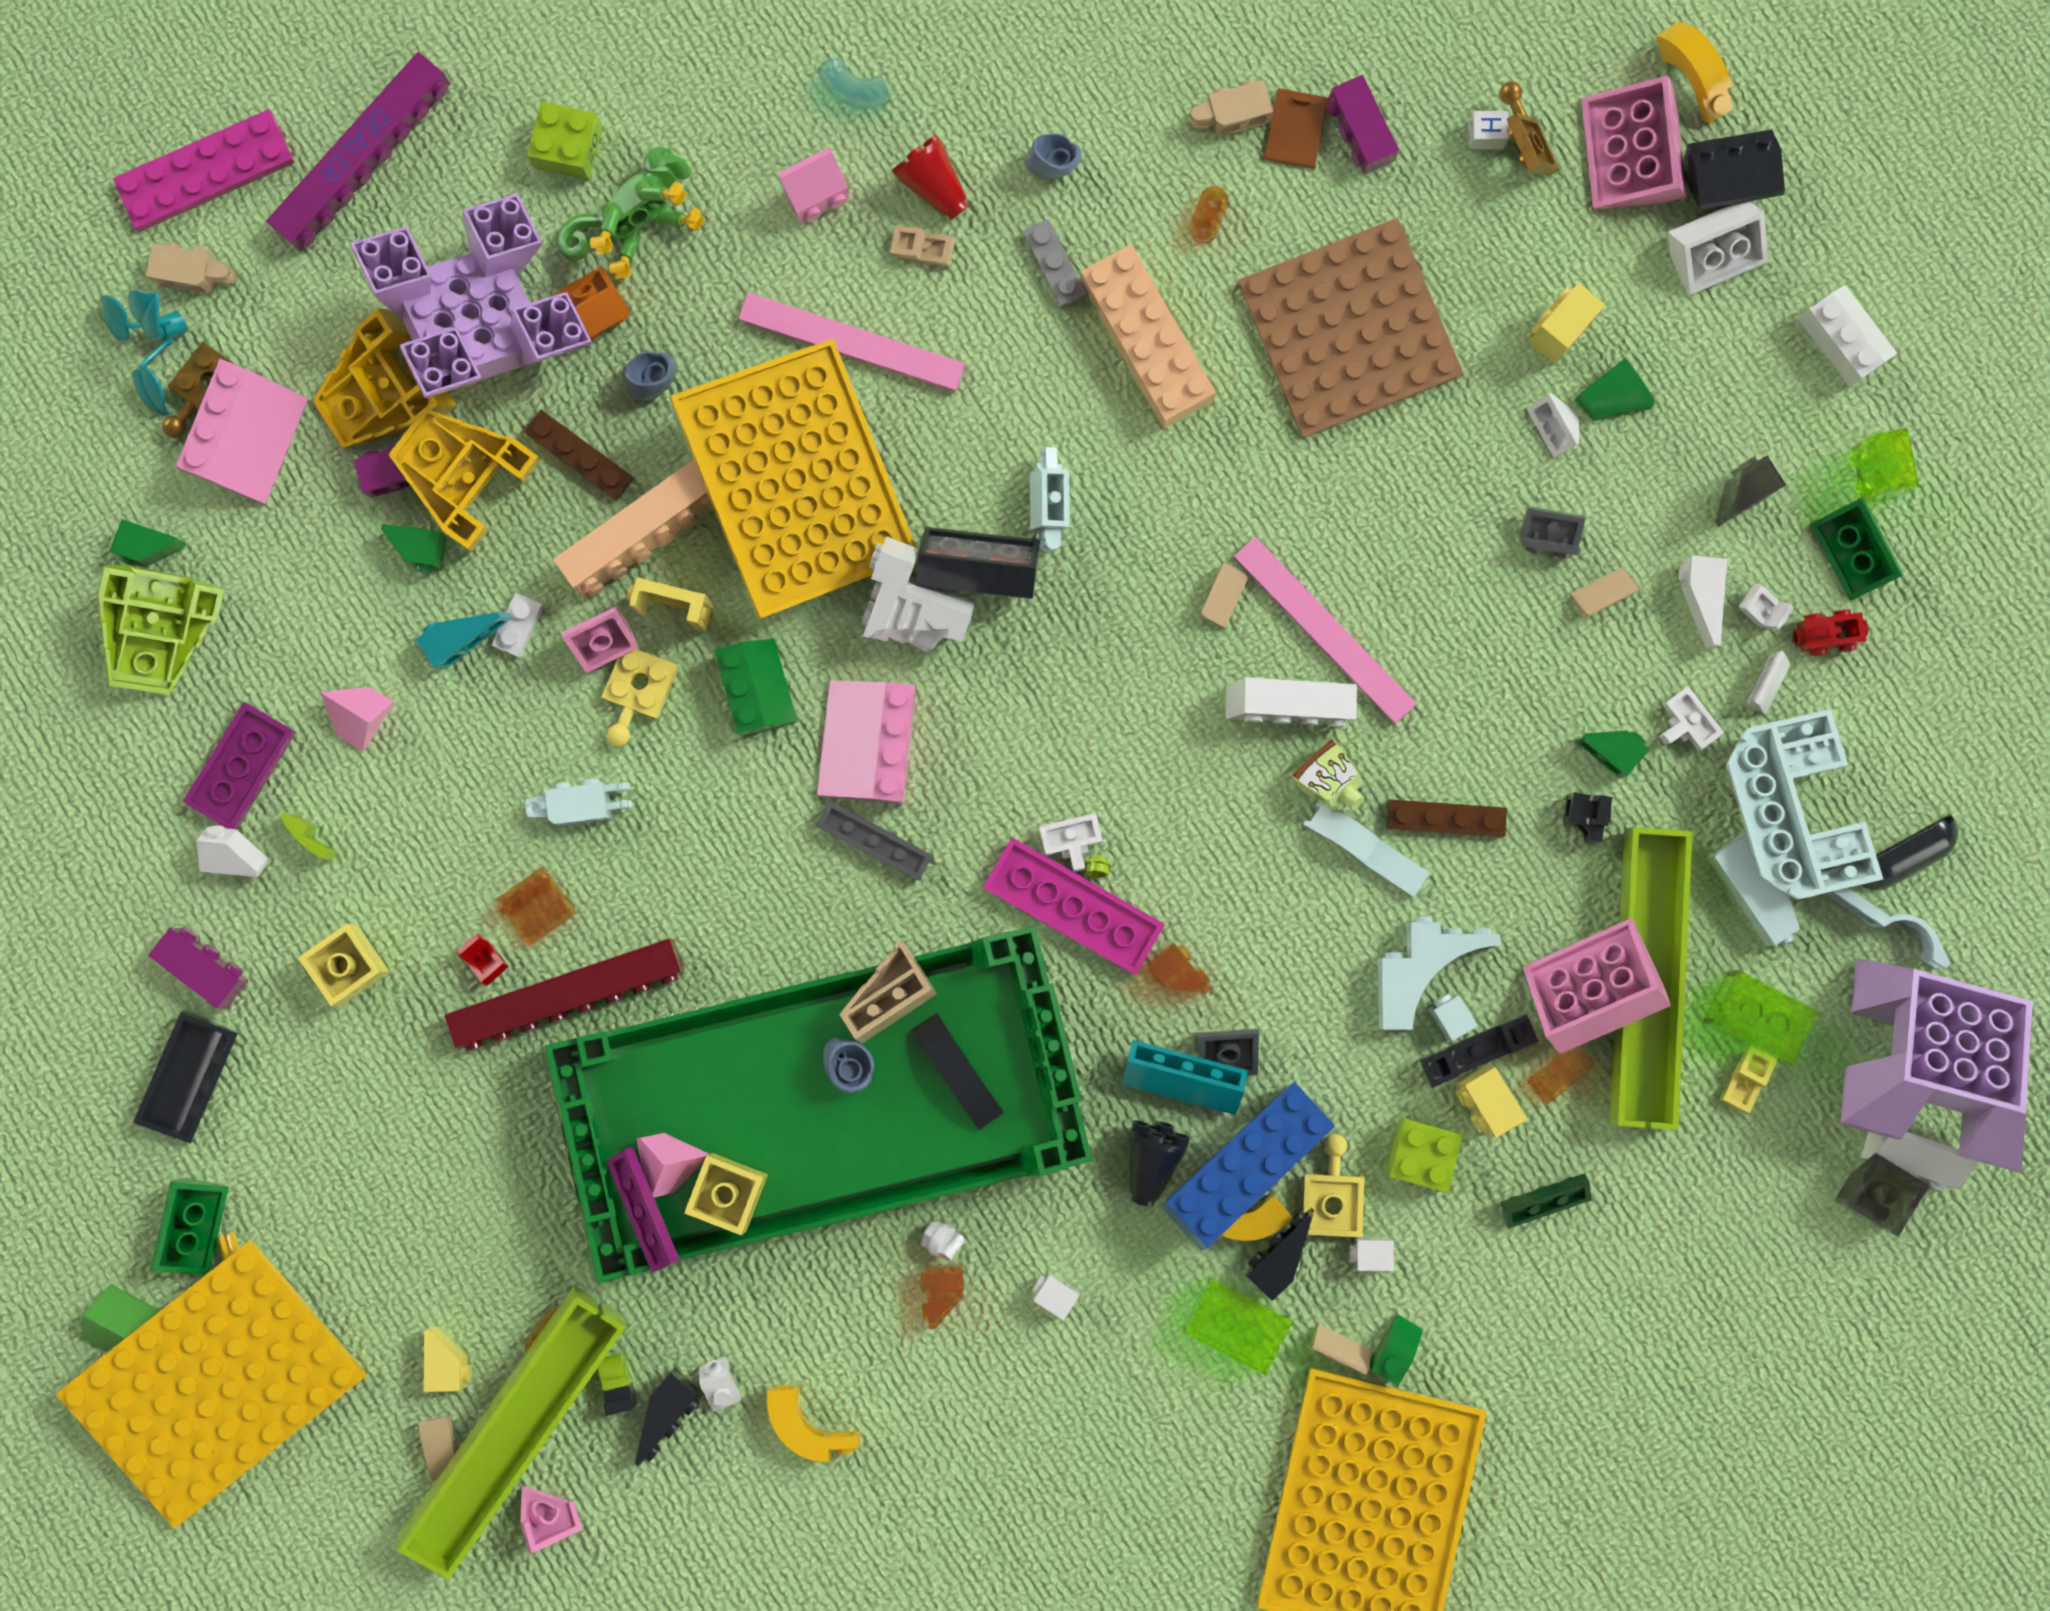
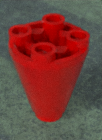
M935 134L923 144L924 149L918 146L906 156L909 160L908 163L903 160L891 171L901 183L942 215H948L953 220L968 208L969 205L965 201L967 197L946 148L937 134Z

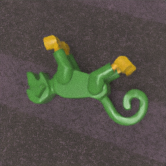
M656 147L650 150L644 160L645 173L637 174L628 179L613 198L599 209L598 214H580L572 217L562 225L557 235L559 251L566 259L578 261L586 257L591 248H596V255L611 252L612 242L610 237L620 239L623 244L619 253L621 260L611 262L609 271L611 274L616 273L615 279H622L631 275L629 262H632L640 240L637 230L654 219L661 226L683 227L686 225L694 231L699 230L706 219L700 216L701 211L699 209L691 208L688 215L685 216L683 212H671L667 206V199L675 205H680L688 194L687 191L682 190L683 185L678 181L679 179L689 178L692 173L687 162L673 155L671 150L667 148ZM585 227H600L601 236L589 239L584 232L577 230ZM572 235L578 243L573 248L569 246V240Z

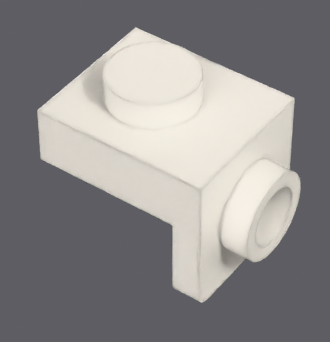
M1753 584L1738 608L1758 627L1779 630L1787 621L1794 607L1790 603L1779 602L1763 585Z
M726 1357L709 1361L699 1367L700 1387L713 1412L741 1401V1393L730 1373L729 1362Z

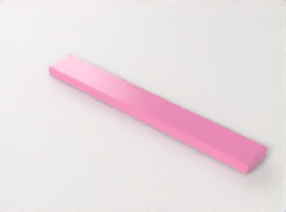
M749 292L739 316V321L812 346L834 338L840 355L953 392L957 391L965 368V363Z
M1256 537L1234 556V559L1352 682L1357 684V687L1393 724H1396L1417 704Z

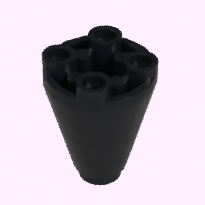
M1134 1120L1130 1131V1192L1132 1194L1131 1200L1136 1204L1146 1207L1155 1205V1201L1161 1197L1187 1151L1190 1137L1173 1131L1174 1126L1170 1123L1158 1121L1156 1126L1149 1125L1140 1120Z

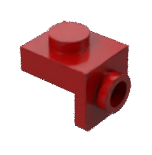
M476 934L473 938L467 940L456 952L459 958L468 963L479 981L485 986H488L509 967L493 943L480 934Z

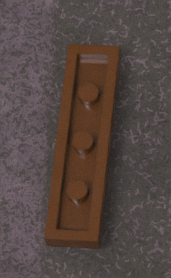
M541 409L524 430L528 437L616 501H618L634 480L632 475Z
M1388 800L1387 829L1506 837V807Z

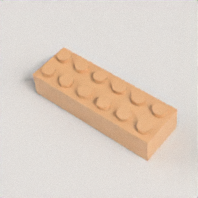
M1132 244L1081 271L1080 282L1163 429L1214 402L1216 392Z
M694 459L553 559L568 582L584 598L596 596L604 589V584L611 579H620L628 572L627 568L635 562L642 563L651 556L653 549L659 545L663 547L673 541L675 538L674 534L683 528L687 530L693 527L699 521L698 517L706 511L708 513L715 511Z

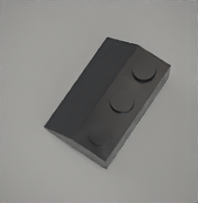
M1772 129L1687 144L1683 161L1685 179L1699 210L1784 195L1782 149Z

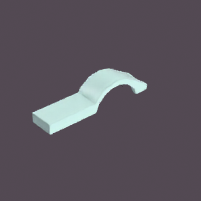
M1319 802L1316 803L1315 806L1319 808L1311 821L1305 820L1302 824L1303 826L1337 844L1358 859L1362 865L1410 897H1415L1430 872L1381 841L1375 834L1357 821L1336 809L1332 811Z
M1849 888L1825 893L1826 896L1873 928L1885 927L1894 921L1905 923L1914 929L1921 940L1923 949L1921 960L1933 969H1937L1939 966L1946 969L1950 964L1935 931L1923 919L1910 914L1887 915Z

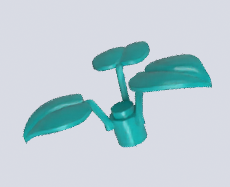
M134 290L128 295L130 311L137 321L132 323L127 321V312L117 299L109 295L101 296L100 302L102 304L104 320L111 334L120 341L129 340V329L141 327L148 338L163 340V343L139 364V369L133 370L132 376L137 394L146 406L161 415H169L170 413H168L165 406V397L161 383L154 372L147 368V365L167 346L174 343L172 338L187 332V325L183 316L179 312L174 311L159 317V293Z

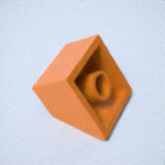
M602 265L553 293V296L564 292L568 293L591 340L596 339L602 331L610 326L620 325L625 321L626 317L631 315Z

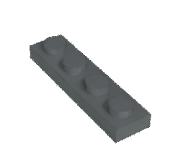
M830 800L816 824V827L918 881L921 880L933 857L932 854Z

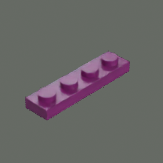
M633 1147L625 1149L607 1159L606 1163L651 1272L654 1273L679 1261L675 1247Z

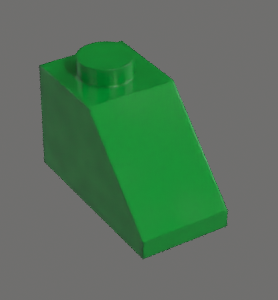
M121 519L109 552L118 555V561L123 564L136 566L137 563L149 566L185 549L187 543L176 537Z
M382 524L381 530L405 562L415 567L414 571L432 574V570L442 571L447 536L436 530Z
M1628 730L1585 733L1575 740L1619 779L1628 776L1650 750L1644 745L1646 741L1639 734L1633 731L1630 733Z
M1396 1314L1372 1355L1369 1368L1384 1379L1399 1386L1414 1360L1423 1329Z

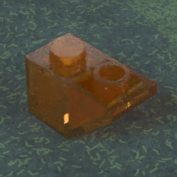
M1172 943L1145 964L1162 988L1197 993H1207L1211 990L1207 985L1210 979L1200 967L1197 970L1193 968L1189 963L1192 956L1182 944L1177 947L1175 943Z
M963 1263L927 1265L926 1273H921V1291H927L928 1303L922 1304L923 1322L929 1321V1329H936L963 1298Z

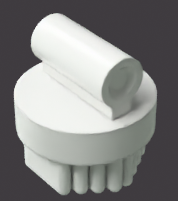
M931 1222L923 1233L921 1246L929 1250V1253L937 1258L943 1257L945 1260L950 1261L965 1242V1239L948 1224Z

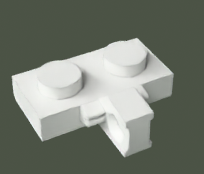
M1689 686L1663 704L1672 717L1667 721L1671 728L1658 737L1665 746L1678 738L1682 742L1689 739L1695 748L1700 751L1724 733Z
M1096 813L1039 827L1046 856L1062 853L1063 859H1071L1074 872L1085 870L1082 855L1089 853L1087 846L1103 842Z

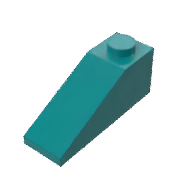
M495 612L442 622H432L423 628V634L415 640L434 668H449L513 617L510 613Z

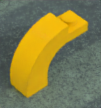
M1679 21L1656 35L1662 60L1678 67L1690 81L1704 122L1711 123L1733 109L1728 88L1733 86L1729 72L1721 56L1704 34L1692 25Z
M1270 1193L1255 1207L1247 1210L1222 1236L1241 1241L1265 1238L1279 1231L1293 1217L1278 1199Z
M780 1385L768 1388L767 1410L771 1425L779 1439L791 1451L812 1461L829 1462L832 1457V1450H836L837 1454L854 1453V1449H859L861 1445V1431L825 1432L816 1429L808 1423L801 1410L800 1385Z

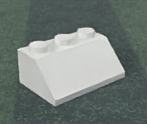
M1750 201L1732 204L1668 232L1670 257L1689 295L1768 263L1764 211Z
M1846 285L1829 294L1798 318V321L1849 388L1898 354Z
M1868 1132L1861 1158L1871 1161L1870 1167L1888 1172L1889 1167L1899 1170V1177L1915 1182L1919 1177L1928 1180L1926 1186L1944 1192L1946 1187L1958 1189L1979 1163L1978 1161L1960 1157L1959 1149L1906 1132L1900 1140Z

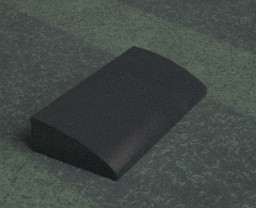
M186 1010L181 1011L133 1123L191 1144L238 1032Z

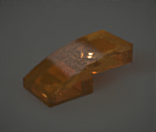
M1577 1046L1554 1056L1550 1063L1528 1079V1083L1545 1103L1549 1104L1595 1065V1062L1581 1046Z

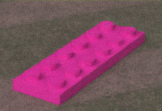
M267 109L116 176L113 180L134 229L141 232L292 165L295 161L273 112Z
M1011 837L983 886V889L1135 976L1165 925Z

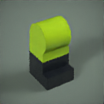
M624 1353L606 1356L599 1365L598 1372L605 1400V1415L608 1416L632 1410L637 1405V1400Z

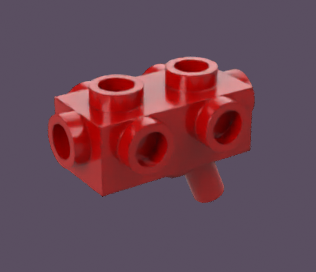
M1844 609L1832 612L1833 616L1822 617V613L1805 615L1804 620L1796 624L1797 629L1793 630V642L1795 646H1800L1801 652L1809 651L1810 657L1828 654V649L1838 648L1839 653L1857 650V645L1867 641L1866 637L1869 632L1866 620H1863L1862 612L1851 614V609ZM1841 628L1845 630V637H1840L1838 635L1842 633Z

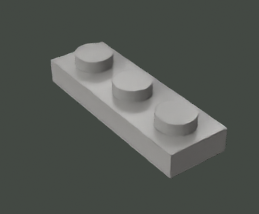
M1049 219L1023 230V236L1060 309L1085 298L1086 291Z

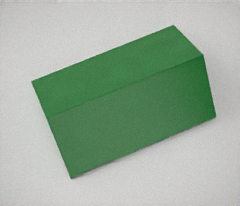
M1864 497L1810 524L1850 601L1904 575Z
M191 1178L170 1181L150 1271L206 1275L210 1271L228 1195V1186Z

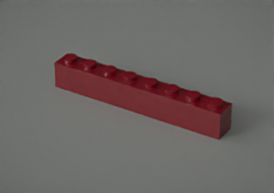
M669 938L445 1014V1019L454 1047L465 1048V1051L468 1052L483 1047L482 1041L493 1038L494 1042L510 1038V1032L521 1028L522 1033L539 1028L538 1022L549 1019L550 1023L566 1019V1013L577 1009L578 1014L595 1009L594 1003L605 1000L606 1004L619 1001L623 999L622 993L633 990L634 995L651 990L650 984L661 981L662 985L675 982L679 980L678 974L684 973L685 970L675 939Z

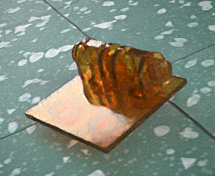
M545 866L539 868L496 899L499 904L497 906L499 911L503 915H507L528 947L577 914Z

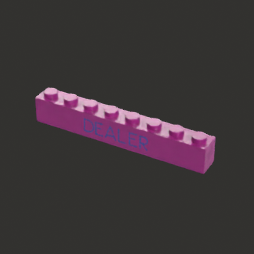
M418 51L270 215L266 222L298 251L301 252L304 248L309 247L314 242L316 234L333 221L335 213L341 206L351 201L358 187L369 181L375 168L390 157L392 149L409 136L411 128L418 120L420 121L427 116L429 108L435 101L445 96L451 83L444 72Z

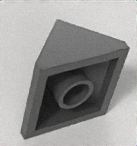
M1258 1029L1196 1032L1197 1055L1199 1058L1247 1070V1075H1258Z

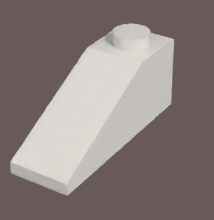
M1692 555L1680 565L1679 580L1682 581L1683 594L1704 646L1708 650H1713L1721 645L1727 559Z

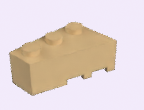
M901 940L896 943L895 948L885 961L879 964L876 972L865 985L863 984L839 1014L854 1039L861 1044L937 995L909 948Z

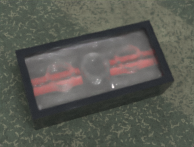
M925 527L918 553L916 586L1033 599L1040 540Z

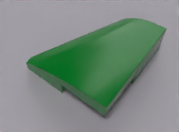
M1626 358L1575 398L1593 421L1606 419L1612 415H1626L1632 411L1642 409L1650 410L1656 405L1648 388Z

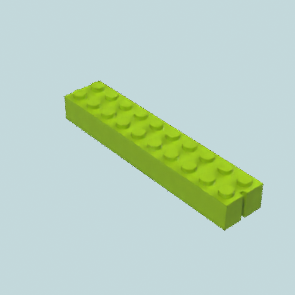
M1640 827L1624 830L1619 923L1630 918L1633 919L1661 978L1671 1006L1614 1030L1609 1124L1678 1130L1693 831Z
M576 1286L572 1287L398 1534V1552L448 1580L451 1578L625 1330L626 1324L623 1315L602 1302L598 1306L594 1297Z

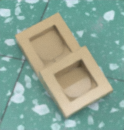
M895 226L890 254L915 262L950 267L955 239L950 235L925 233L922 228Z
M451 1416L418 1422L423 1453L431 1480L438 1479L459 1449L458 1444L454 1442Z

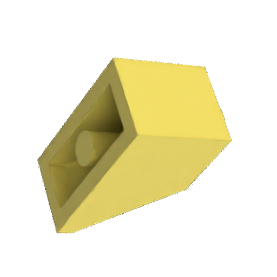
M432 1326L424 1330V1392L461 1391L467 1387V1383H470L472 1376V1367L470 1364H467V1355L438 1326Z

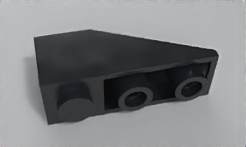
M1312 1207L1306 1213L1298 1212L1289 1222L1291 1227L1285 1233L1282 1231L1276 1233L1268 1243L1270 1247L1264 1253L1258 1251L1248 1262L1250 1267L1246 1276L1271 1301L1276 1299L1294 1281L1314 1214Z
M676 1368L667 1375L650 1396L635 1460L637 1466L644 1459L650 1462L661 1449L657 1444L663 1436L670 1439L680 1427V1424L677 1422L679 1417L683 1413L689 1416L700 1403L696 1397L700 1394L701 1390Z

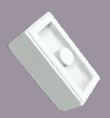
M1779 651L1769 656L1747 700L1746 707L1762 715L1768 712L1790 666V662L1784 652Z

